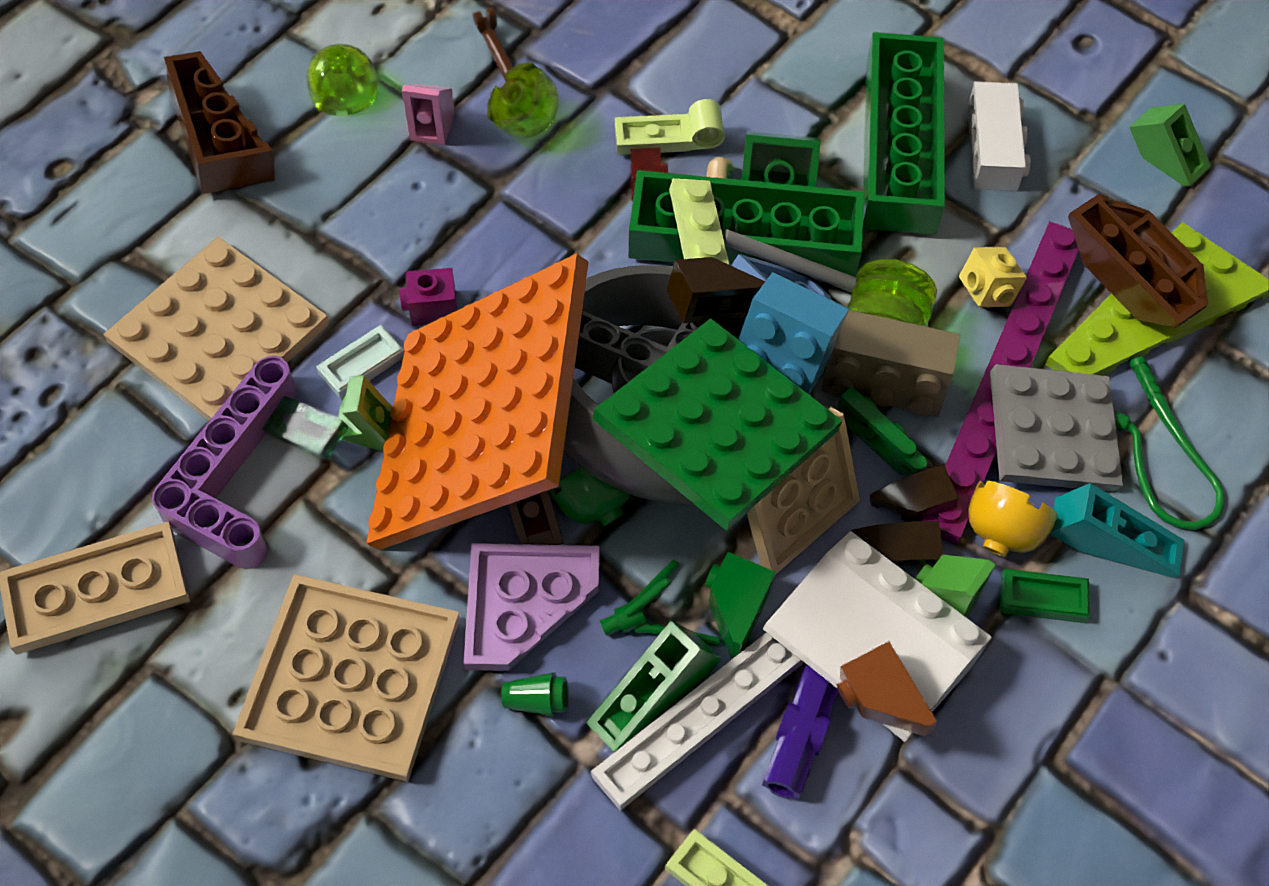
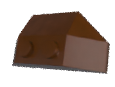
M1098 194L1070 212L1068 219L1084 266L1137 320L1177 328L1206 308L1208 298L1206 296L1203 264L1149 210L1125 202L1109 200V197Z

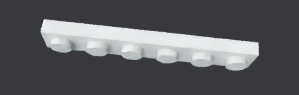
M766 632L591 771V777L621 811L804 662Z

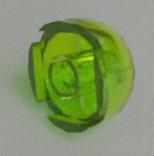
M333 44L320 49L311 58L306 71V82L310 100L317 109L329 115H336L335 111L347 110L348 115H352L368 108L376 99L378 94L376 70L372 60L361 49L349 44Z
M526 62L516 65L503 75L507 81L503 84L502 88L500 89L495 86L492 90L487 104V116L501 131L516 138H531L545 131L553 124L559 107V93L548 74L533 63Z

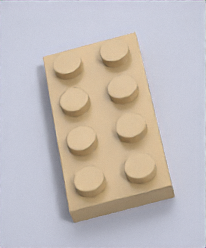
M169 521L0 571V592L10 648L16 655L190 602L174 532Z

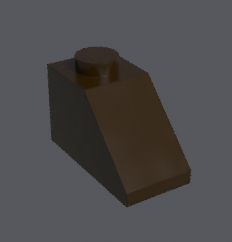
M714 257L677 259L674 262L666 291L683 324L707 322L710 318L713 321L740 319L747 317L752 299L765 281Z

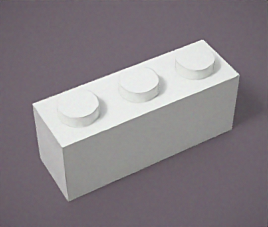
M974 82L967 106L974 189L1018 191L1022 177H1027L1030 170V155L1024 154L1027 142V127L1022 126L1021 123L1024 116L1025 102L1024 99H1019L1018 83Z

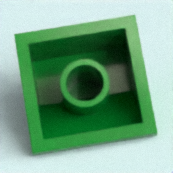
M746 131L741 180L816 187L821 140L812 137Z

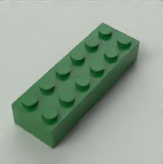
M872 32L866 65L863 229L937 235L945 208L944 37Z
M637 170L629 225L628 258L675 262L677 259H684L669 188L673 178L707 180L711 184L722 235L728 229L856 277L862 251L864 191ZM725 246L729 265H732L738 254L768 262Z

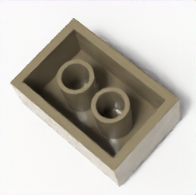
M849 310L828 360L821 391L840 397L849 388L853 387L862 396L869 397L876 406H891L909 410L920 416L931 415L939 417L953 377L961 334Z

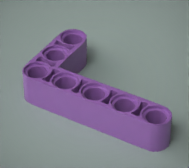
M267 356L260 359L157 485L152 494V502L163 523L169 521L173 532L243 569L259 566L265 560L268 554L267 544L255 520L217 500L216 497L296 395V387L290 368L283 358ZM227 440H232L231 442H229V443H227V444L221 445L223 442H225V441H227ZM202 471H207L204 475L196 476ZM183 502L179 507L170 509L174 504ZM217 521L213 526L203 528L208 522ZM245 539H252V541L245 546H237L241 541Z

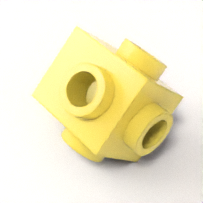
M974 247L959 278L979 307H1011L1027 276L1006 247Z

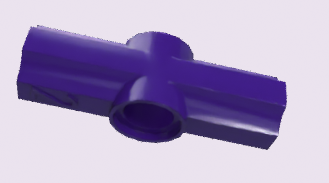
M806 665V668L803 670L793 702H789L775 738L778 742L762 786L769 789L772 794L785 799L793 798L799 800L800 794L803 792L814 756L818 757L831 721L829 714L838 692L834 685L809 665Z

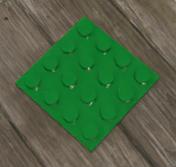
M711 318L594 409L592 418L593 421L726 531L834 436L842 424L840 418Z

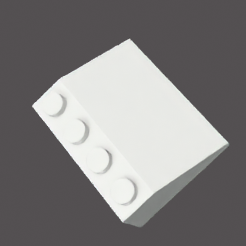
M851 531L824 555L763 628L764 631L836 688V684L841 682L840 666L890 641L931 712L935 710L970 671L991 639L989 634ZM883 724L904 742L913 734V732Z

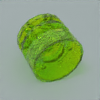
M878 259L866 263L858 271L852 290L851 301L848 303L847 308L851 311L928 327V321L937 295V288L934 280L924 270L911 263L896 259Z

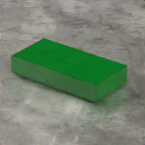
M1004 568L1001 573L1000 613L1087 623L1090 618L1089 579Z

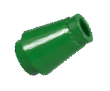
M552 672L513 680L512 682H503L501 690L502 706L504 709L556 717L557 713H566L568 709V680L566 676L557 677L556 673Z

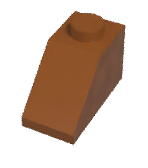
M890 641L840 666L841 682L836 685L849 709L856 706L862 718L919 735L927 736L934 732L937 721Z

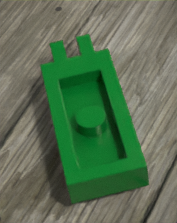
M853 387L840 396L837 410L844 414L846 426L892 469L906 476L925 470L927 460L916 450V444L907 436L905 430L898 423L891 422L885 417L869 397L862 396Z

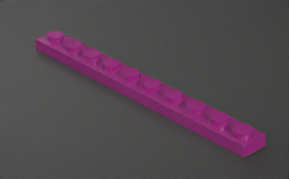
M1049 221L1026 274L1027 278L1017 295L945 464L958 496V506L925 515L922 518V521H939L941 538L958 545L969 519L968 508L978 482H984L997 450L990 371L996 364L1031 367L1079 250L1073 231L1068 227Z

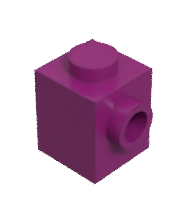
M453 268L406 272V287L399 288L402 311H409L412 326L430 324L441 317L457 311Z

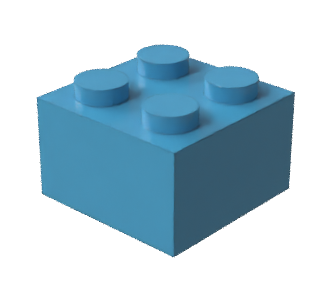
M772 272L752 299L739 341L807 394H810L826 368L849 309Z

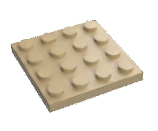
M217 237L107 330L104 336L111 346L202 417L210 421L260 359L267 356H278L288 363L329 325V320L325 313L223 239Z
M293 574L232 733L236 741L408 782L460 622L459 612Z

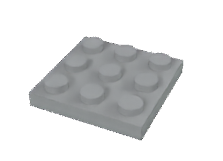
M998 364L992 368L990 380L999 481L1066 488H1080L1092 483L1101 490L1116 492L1123 486L1109 376Z

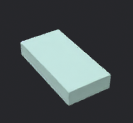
M379 325L317 365L316 369L320 377L341 400L346 395L349 377L365 376L370 381L402 360L404 349L382 325Z

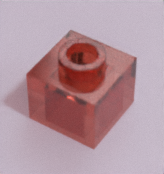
M660 148L630 149L631 201H633L637 170L668 173V163H661Z

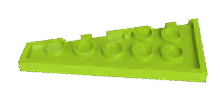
M1181 222L1172 234L1204 266L1206 296L1208 298L1206 308L1179 327L1174 328L1137 320L1111 293L1048 357L1045 365L1055 371L1103 376L1116 370L1118 365L1134 357L1149 354L1151 349L1161 344L1168 345L1214 323L1216 318L1233 311L1235 313L1245 308L1249 302L1258 298L1264 299L1268 297L1269 279L1184 222Z

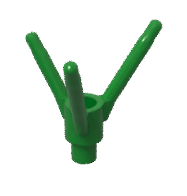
M672 560L629 603L614 609L615 614L600 620L606 636L620 630L626 633L634 629L636 633H652L657 635L663 631L666 626L648 623L643 607L670 585L671 582L668 577L678 567L677 560ZM694 632L706 644L718 646L721 642L719 637Z

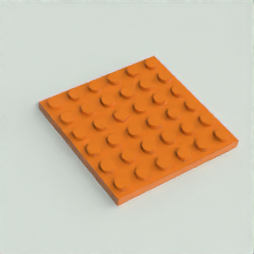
M576 253L407 335L403 346L404 355L401 370L397 376L398 385L395 401L390 413L392 419L388 431L389 437L383 446L384 456L380 475L376 481L377 491L373 511L368 521L367 545L381 550L559 486L589 263L586 259Z

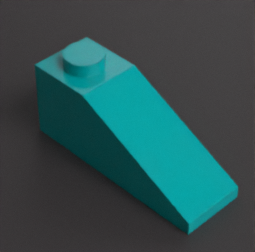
M1092 483L1055 498L1053 510L1057 512L1058 517L1050 532L1052 536L1086 554L1171 578L1179 576L1184 539Z

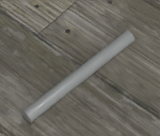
M728 229L723 234L725 246L858 295L864 288V280Z

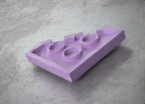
M471 543L464 669L509 671L598 593L599 546Z

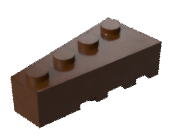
M201 51L164 57L168 88L201 194L275 181L273 150L267 142H263L259 137L258 130L250 119L247 120L240 111L239 103L233 95L230 96L224 89L223 81Z

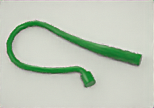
M1136 357L1129 364L1134 374L1136 373L1137 380L1141 383V387L1144 393H1146L1150 405L1186 455L1209 480L1216 493V504L1210 515L1205 519L1195 522L1179 520L1167 514L1158 505L1147 480L1143 464L1141 433L1135 424L1129 421V416L1115 410L1116 429L1124 431V429L1128 430L1133 438L1135 469L1143 495L1150 509L1162 521L1172 526L1187 530L1208 527L1221 516L1225 505L1224 489L1216 475L1203 461L1181 430L1165 396H1163V392H1161L1159 384L1155 381L1156 379L1150 371L1151 369L1145 357Z

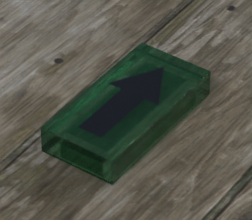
M284 396L262 429L271 437L328 460L349 426L340 418Z

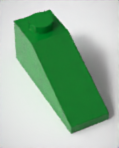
M670 621L586 724L613 752H616L697 688L722 658L692 630Z

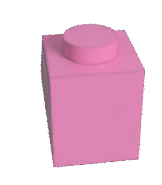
M417 83L404 85L402 95L410 140L445 145L455 115L452 88Z

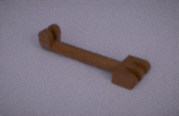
M494 8L486 9V17H482L480 11L473 13V21L483 36L507 86L499 88L500 99L506 111L515 110L513 101L515 98L520 108L528 106L526 97L528 94L534 104L541 102V95L533 78L520 81L495 31L497 16Z

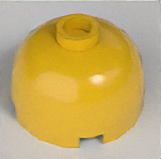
M988 480L985 484L982 481L978 482L968 508L969 522L975 534L985 540L982 547L1001 557H1006L1008 551L1021 554L1035 550L1043 544L1057 520V512L1043 502L1040 508L1037 509L1029 501L1030 495L1007 485Z

